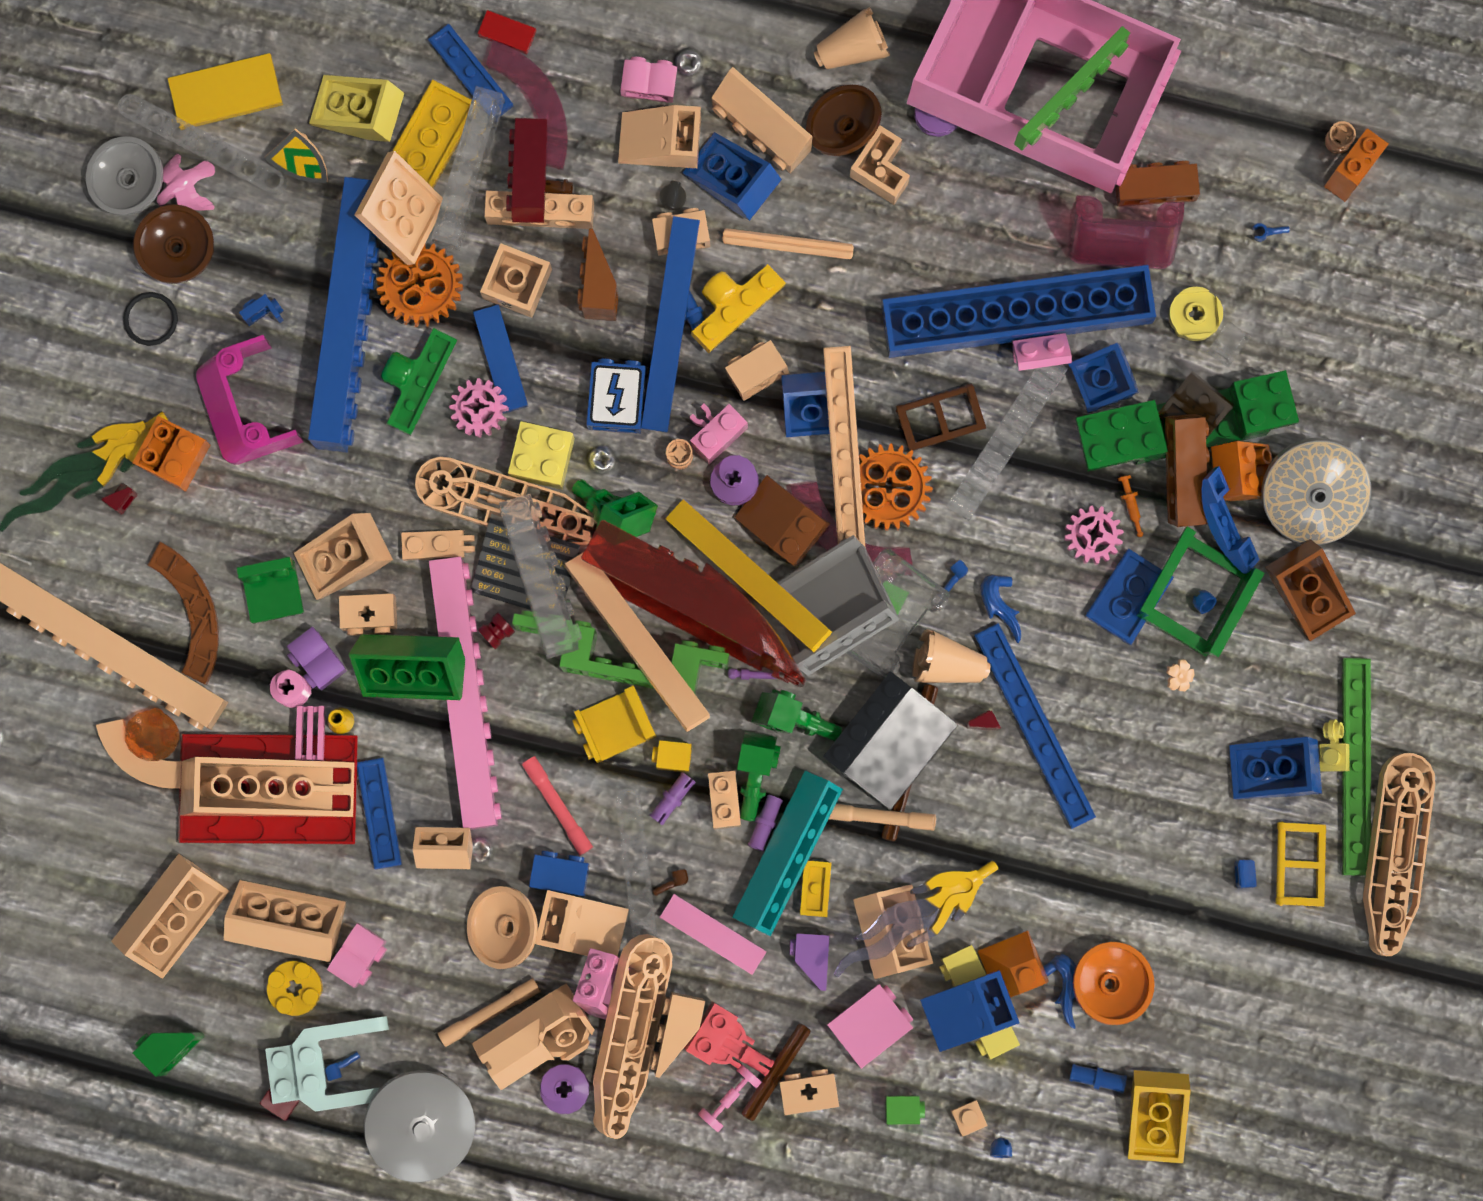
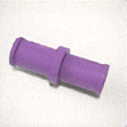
M681 772V775L671 788L663 792L664 797L649 815L661 825H664V822L674 809L682 805L681 800L696 782L684 772Z
M772 795L766 796L759 817L756 816L755 823L757 824L750 842H748L749 847L764 852L771 830H774L776 827L774 822L783 803V800Z

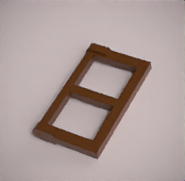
M972 383L895 406L909 451H915L986 429L975 387ZM966 393L976 424L949 432L940 401ZM933 403L942 435L915 443L906 411Z

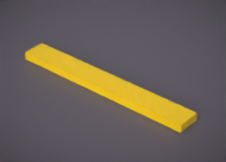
M684 499L665 518L811 651L815 652L831 635L832 631Z

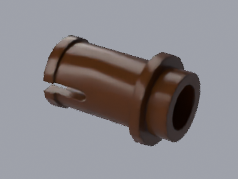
M546 179L545 193L572 194L573 182H568V179H564V181Z

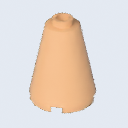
M870 7L862 10L816 45L817 51L814 52L819 66L824 65L826 69H832L890 56V53L886 50L888 46L880 26L872 18L873 12Z
M924 630L919 639L924 641L920 649L916 648L913 661L912 675L916 677L914 679L915 682L981 683L983 678L987 679L990 672V663L987 662L986 656L933 630Z

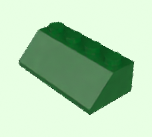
M361 634L349 652L363 697L459 701L462 698L465 656L459 637Z

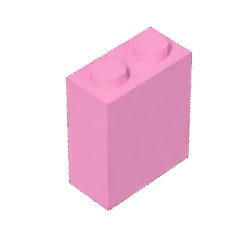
M880 984L876 985L827 1024L861 1069L913 1029L910 1024L913 1018L904 1007L900 1010L893 1002L896 996L887 985L883 988Z

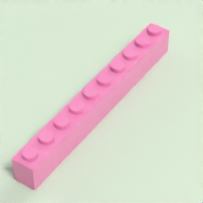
M462 557L429 561L438 637H459L465 656L462 698L460 701L447 700L463 828L473 830L498 826L497 820L502 819L500 803H495L494 793L498 792L497 777L491 775L490 766L495 765L493 749L488 750L487 739H491V729L489 722H484L483 712H488L486 696H481L480 686L484 685L483 670L477 668L476 659L481 658L479 642L474 643L473 632H477L476 617L470 614V606L474 605L472 589L467 590L466 579H471L469 563H464Z

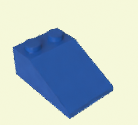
M715 132L699 151L698 168H686L683 171L684 176L726 207L749 221L782 180L769 162Z
M1300 737L1229 745L1233 799L1322 794L1317 739Z

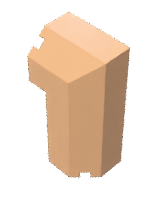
M567 983L472 1043L479 1059L485 1064L489 1075L500 1090L511 1085L544 1062L554 1060L553 1057H560L561 1060H570L588 1048L590 1043L588 1037L589 1034L593 1035L594 1028L584 1010L573 1002L575 994Z

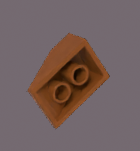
M768 475L759 484L751 500L746 502L734 517L793 566L800 565L830 525L828 521Z
M1308 540L1265 566L1275 588L1309 641L1356 614L1323 548L1313 540Z

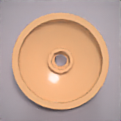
M507 886L493 887L481 893L472 904L467 919L468 940L477 958L489 967L508 969L521 964L530 955L536 942L538 924L534 908L528 898L517 889Z

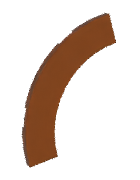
M159 542L148 566L162 574L178 591L187 610L191 625L189 653L181 673L207 685L214 670L219 647L218 617L213 599L195 568L175 550Z

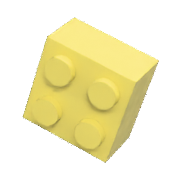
M520 421L508 471L509 476L529 483L563 490L575 440L573 433Z

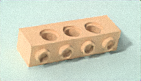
M486 191L484 217L489 225L593 229V195L545 193L544 223L512 222V212L506 211L507 195H512V192Z

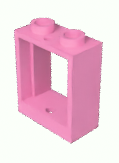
M590 948L573 1002L589 1015L606 1020L619 958L616 955ZM591 974V978L587 980L586 975Z

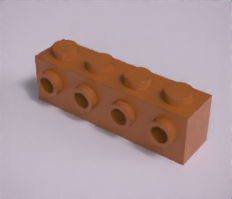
M1197 414L1165 417V442L1168 450L1166 453L1168 523L1176 527L1208 524L1202 504V482L1208 475L1207 463L1210 456L1209 450L1206 447V436L1209 433V426L1206 417Z

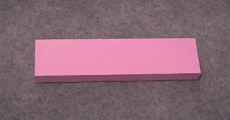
M675 894L660 916L661 919L753 975L766 954V951Z

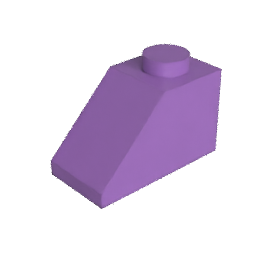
M796 934V939L790 940V955L795 956L796 964L818 989L826 991L829 936Z

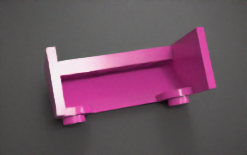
M264 335L223 348L202 364L196 373V379L221 454L228 463L233 465H239L303 443L302 437L296 430L270 438L267 428L261 423L252 422L242 425L227 376L241 370L244 363L243 358L272 349L271 344Z

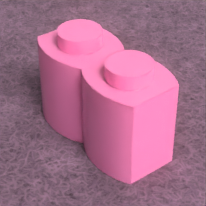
M631 57V60H625L621 96L673 103L677 66H673L672 62L666 60L649 63L642 57Z
M357 923L327 970L353 988H356L359 984L364 986L372 974L369 968L373 962L379 963L385 955L387 949L384 946L387 941L360 923Z

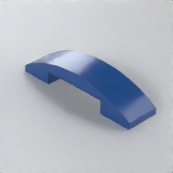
M1220 466L1214 467L1202 482L1204 514L1214 539L1226 557L1243 574L1249 573L1260 559L1251 538H1241L1223 498L1230 489Z

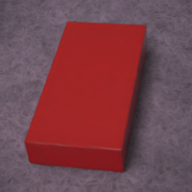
M487 10L478 31V37L527 55L537 30L532 26Z

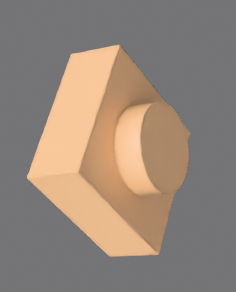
M977 1100L951 1110L962 1137L988 1126Z

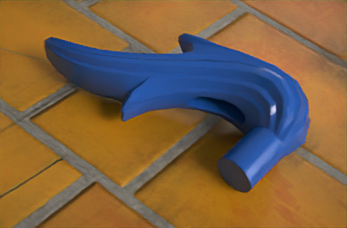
M986 576L981 583V596L988 616L991 619L994 614L998 615L1008 625L1016 642L1019 643L1021 640V629L1015 617L1019 611L1007 606L999 593V587L1012 586V577Z
M1064 954L1056 955L1043 967L1047 977L1056 970L1060 972L1063 986L1055 1004H1061L1066 1022L1071 1028L1076 1029L1072 1013L1073 999L1075 997L1073 975L1076 964L1070 957Z

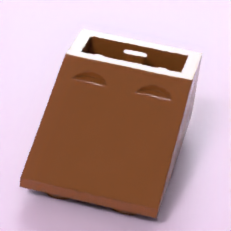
M589 228L588 236H583L582 252H584L586 263L581 262L580 266L581 284L584 285V288L578 290L577 303L579 311H583L585 319L617 321L619 299L617 284L595 232Z

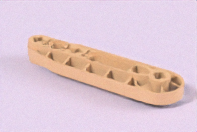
M436 457L428 460L420 467L416 474L415 487L417 495L426 506L435 511L488 527L491 514L512 520L511 525L516 526V523L519 522L538 528V533H542V530L563 536L565 541L568 538L579 541L572 543L578 544L580 547H597L606 542L605 538L601 535H596L595 538H592L591 533L583 530V535H579L582 531L583 522H586L585 527L589 530H595L598 523L594 520L593 513L564 493L448 457ZM440 462L441 470L437 469L436 463ZM459 467L461 471L453 478L450 473ZM463 467L473 469L470 478H468L467 472ZM477 471L498 477L496 485L492 486L475 480ZM444 478L448 486L447 488L443 486V490H440L436 483L439 480L442 482L441 479ZM502 480L523 485L521 494L500 488ZM469 486L474 487L470 499H467ZM455 487L463 488L465 491L463 493L455 491ZM528 487L549 493L547 502L527 497ZM482 489L497 495H501L516 500V504L511 501H505L496 498L492 495H482L480 494V490ZM553 495L565 498L574 505L573 509L568 510L551 504ZM478 498L485 499L487 503L513 510V513L479 503L477 500ZM461 504L459 513L449 511L457 508ZM466 506L486 512L484 521L463 515ZM577 508L585 512L587 515L576 512ZM545 511H548L551 518L557 519V527H554V520L548 518L541 522L538 514H544ZM568 518H573L577 521L576 528L571 531L563 528V522Z
M1402 753L1389 758L1382 766L1379 774L1363 902L1369 933V946L1374 953L1380 956H1393L1401 950L1403 941L1420 905L1435 791V773L1430 763L1424 757L1414 753ZM1421 788L1425 791L1423 796L1418 794V790ZM1404 797H1405L1406 804H1405V803H1402V800H1403ZM1383 806H1387L1384 829H1380ZM1401 807H1406V811L1402 812ZM1420 812H1422L1421 835H1417ZM1379 833H1383L1380 856H1376ZM1416 839H1420L1417 862H1414ZM1379 860L1377 883H1373L1375 861ZM1413 866H1416L1414 889L1412 890L1410 889ZM1372 887H1376L1374 905L1372 909L1371 891ZM1409 893H1413L1412 904L1407 914ZM1388 899L1394 900V903H1388ZM1388 909H1390L1393 914L1392 920L1390 922L1386 918V912ZM1383 941H1388V945L1383 944Z
M650 934L638 935L631 939L620 955L593 1078L594 1126L600 1133L614 1139L621 1138L627 1132L631 1115L646 1087L672 968L670 947L664 940Z

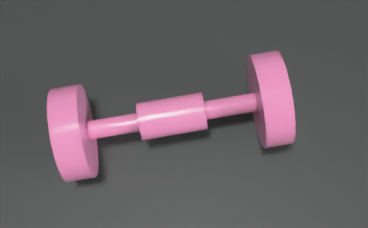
M743 1064L736 1071L744 1078L735 1089L732 1087L720 1100L721 1105L714 1113H709L705 1108H702L698 1113L717 1132L723 1128V1124L716 1119L725 1107L728 1109L739 1097V1091L744 1085L750 1082L757 1088L762 1083Z

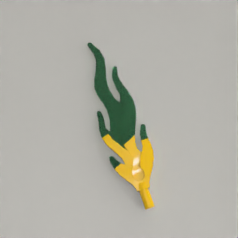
M162 411L146 423L141 421L139 423L110 425L102 428L87 440L78 443V448L86 449L108 441L100 449L71 455L53 463L30 488L20 491V495L24 497L35 495L51 481L59 479L56 485L44 496L13 508L1 522L0 532H3L12 521L21 516L52 510L70 491L83 483L93 481L91 485L78 491L74 495L75 499L79 500L99 491L111 480L124 457L125 460L120 471L126 473L135 465L132 462L157 416L169 420Z

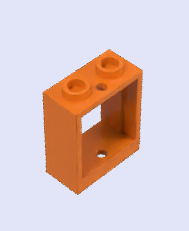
M1367 128L1324 187L1346 202L1389 143Z

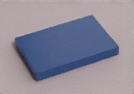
M1128 548L1085 617L1123 642L1131 645L1146 622L1136 615L1162 569ZM1172 576L1171 579L1169 580V582H1168L1166 588L1164 589V591H1163L1161 597L1163 596L1164 592L1166 591V589H1167L1168 586L1170 585L1171 581L1173 580V578H1174L1173 576Z

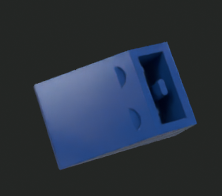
M1000 970L920 1000L939 1052L1020 1023Z

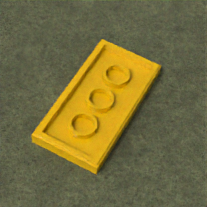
M270 53L168 78L180 130L283 105Z
M432 79L393 151L434 189L478 110L479 103Z

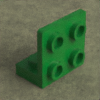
M291 557L237 567L238 578L243 581L250 622L252 624L304 613L295 561Z

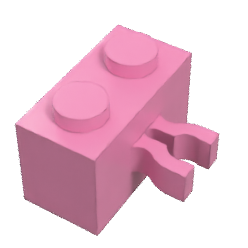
M703 404L700 409L705 412L706 419L709 421L708 424L703 419H697L694 414L689 417L695 425L703 428L690 440L691 447L709 465L748 429V422L730 404L714 418L711 415L710 409Z

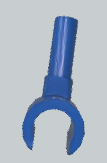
M1257 223L1253 226V230L1262 229L1265 232L1262 236L1254 237L1258 242L1264 241L1270 235L1290 232L1289 226L1267 228L1262 223Z
M959 560L950 567L955 575L940 592L944 596L949 593L958 580L968 573V568L962 560Z
M358 1052L338 1063L327 1066L325 1070L327 1080L331 1081L341 1078L340 1068L346 1067L359 1059L360 1055Z

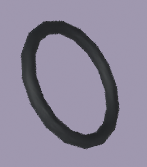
M155 292L141 293L133 298L125 308L123 316L124 329L129 337L138 344L146 346L159 345L168 340L176 330L178 322L177 309L172 301L163 294ZM153 297L161 299L168 305L172 312L173 320L170 329L164 336L149 341L141 339L133 333L129 326L128 318L131 309L137 302L144 298Z

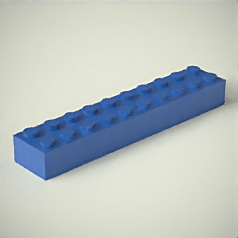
M344 178L308 437L311 444L316 449L348 453V446H352L354 442V430H351L352 419L356 420L358 404L355 403V395L360 393L362 383L358 373L359 367H364L365 352L362 351L363 341H367L369 326L365 325L366 315H371L372 300L369 299L370 289L374 290L376 274L372 273L373 264H377L379 260V248H376L378 237L355 216L373 181L368 179Z
M1149 265L883 299L881 306L889 358L1009 343L1015 340L1063 333L1070 335L1153 324L1156 318Z

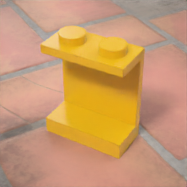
M634 685L624 689L625 692L585 710L574 711L576 718L572 722L578 735L583 733L587 740L583 747L589 760L594 758L599 763L656 738Z

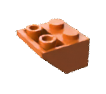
M157 416L132 463L186 492L211 445L205 439Z
M1235 441L1211 447L1213 469L1220 466L1230 489L1223 496L1224 500L1262 499L1263 478L1272 460L1269 444Z

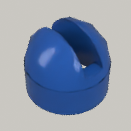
M1199 590L1200 594L1197 597L1194 595L1192 602L1201 614H1205L1212 610L1217 599L1210 592Z
M1005 1138L995 1139L991 1143L990 1157L1012 1158V1145L1009 1140Z

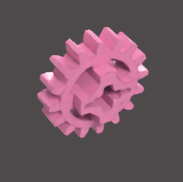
M477 378L476 385L468 380L466 381L467 388L457 387L460 392L459 396L452 395L456 404L450 405L449 408L456 411V413L451 416V419L459 421L456 427L460 430L465 428V433L469 436L473 431L478 438H481L482 431L490 436L492 435L491 428L494 427L500 430L499 420L506 421L507 419L502 415V412L509 410V407L502 404L507 400V397L499 395L502 389L498 386L493 388V383L489 380L485 385L480 378ZM485 392L490 393L495 402L487 401ZM470 394H472V396H471L467 401H465V399H466ZM479 403H481L485 407L484 409H479V413H477L473 409L479 407ZM463 414L471 415L473 424L468 423ZM491 415H493V417H492L488 422H486V420H487Z
M1093 505L1089 506L1088 513H1085L1082 508L1079 509V518L1072 515L1070 521L1073 525L1065 526V530L1069 531L1070 534L1066 535L1064 540L1071 541L1072 543L1068 546L1067 550L1075 549L1076 554L1074 558L1077 559L1083 556L1084 564L1093 559L1094 564L1098 565L1101 557L1105 562L1109 561L1108 553L1116 555L1118 551L1114 546H1121L1123 543L1122 540L1117 538V536L1124 533L1123 530L1116 528L1120 520L1113 521L1111 519L1113 516L1112 511L1105 515L1104 507L1102 506L1098 512L1094 511ZM1093 518L1092 523L1089 525H1079L1082 521ZM1103 522H1105L1108 525L1111 533L1105 530ZM1097 525L1096 535L1099 537L1091 545V535L1087 533H1090ZM1077 538H1081L1083 541L1084 549L1079 545ZM1108 545L1105 550L1094 552L1097 546Z

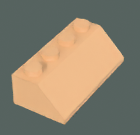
M732 67L712 96V110L721 119L727 118L733 123V129L739 135L744 137L746 134L753 141L752 145L762 154L766 152L773 158L771 160L778 169L781 171L786 169L791 174L812 151V135Z
M178 854L111 942L125 956L163 979L230 891L197 865Z
M240 880L225 915L224 941L331 962L337 946L346 902Z

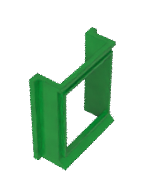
M1187 526L1136 616L1201 655H1214L1218 658L1265 573L1257 568H1253L1249 573L1243 574L1225 555L1194 537L1196 531ZM1188 547L1240 578L1207 640L1154 609Z

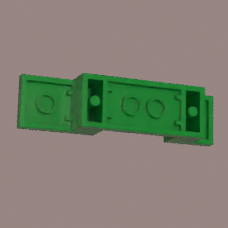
M1284 370L1235 381L1229 388L1218 390L1234 406L1206 439V447L1209 449L1217 445L1266 436L1273 429L1298 424L1299 418L1287 371ZM1155 400L1076 417L1075 422L1087 471L1135 461L1136 465L1165 459L1168 452L1165 442V423L1159 418L1158 412L1166 402L1156 404Z

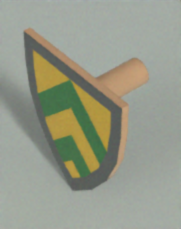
M296 128L264 157L275 168L298 180L312 183L328 182L327 168L323 157L316 146L308 139L307 135L299 132Z

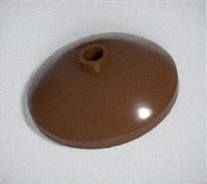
M843 85L827 92L814 104L807 118L806 131L812 135V145L819 152L829 156L846 155L863 147L874 136L879 127L882 115L880 102L870 89L860 85Z
M166 205L153 210L140 222L134 236V253L141 268L153 279L167 284L184 283L196 278L209 265L214 252V236L210 225L200 213L183 205ZM176 245L182 246L181 251L177 253L173 252V248Z

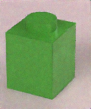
M918 1095L885 1096L886 1124H920V1118H925V1101H920V1096Z

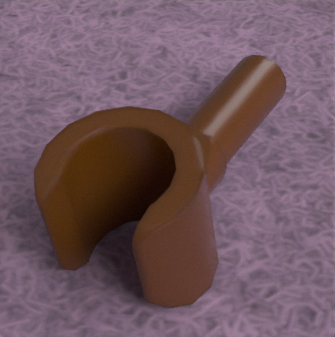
M682 869L671 872L673 881H669L652 890L654 895L657 896L670 888L687 884V871Z

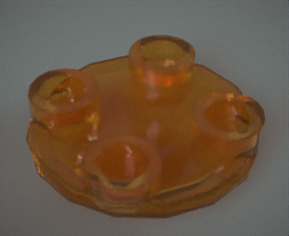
M158 708L136 714L125 728V742L128 749L136 757L145 761H159L167 758L175 751L180 739L179 730L175 722Z

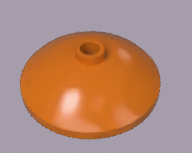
M1106 942L1089 949L1076 965L1073 975V990L1076 1000L1089 1017L1100 1023L1121 1025L1134 1021L1146 1011L1153 998L1155 984L1151 966L1147 959L1130 945L1120 942ZM1107 979L1111 980L1113 984L1110 990L1105 987Z

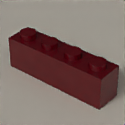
M515 118V129H510L509 144L514 145V151H509L508 166L513 167V173H508L507 188L512 189V195H507L506 211L512 212V222L544 223L548 138L547 119Z

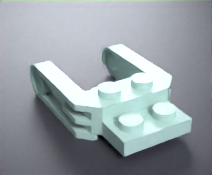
M387 1016L306 1028L292 1045L265 1049L272 1104L300 1100L316 1112L370 1103L379 1088L332 1095L326 1094L327 1083L323 1053L319 1042L326 1039L389 1030Z

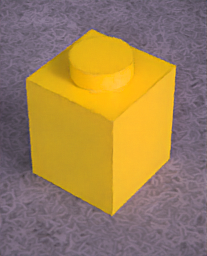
M659 740V746H653L652 762L657 763L656 768L659 770L689 773L692 744Z

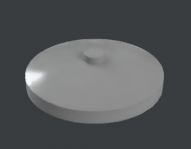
M410 1071L387 1081L372 1097L364 1118V1137L372 1158L386 1173L409 1182L431 1181L451 1172L467 1155L475 1133L473 1109L463 1090L448 1077L432 1071Z

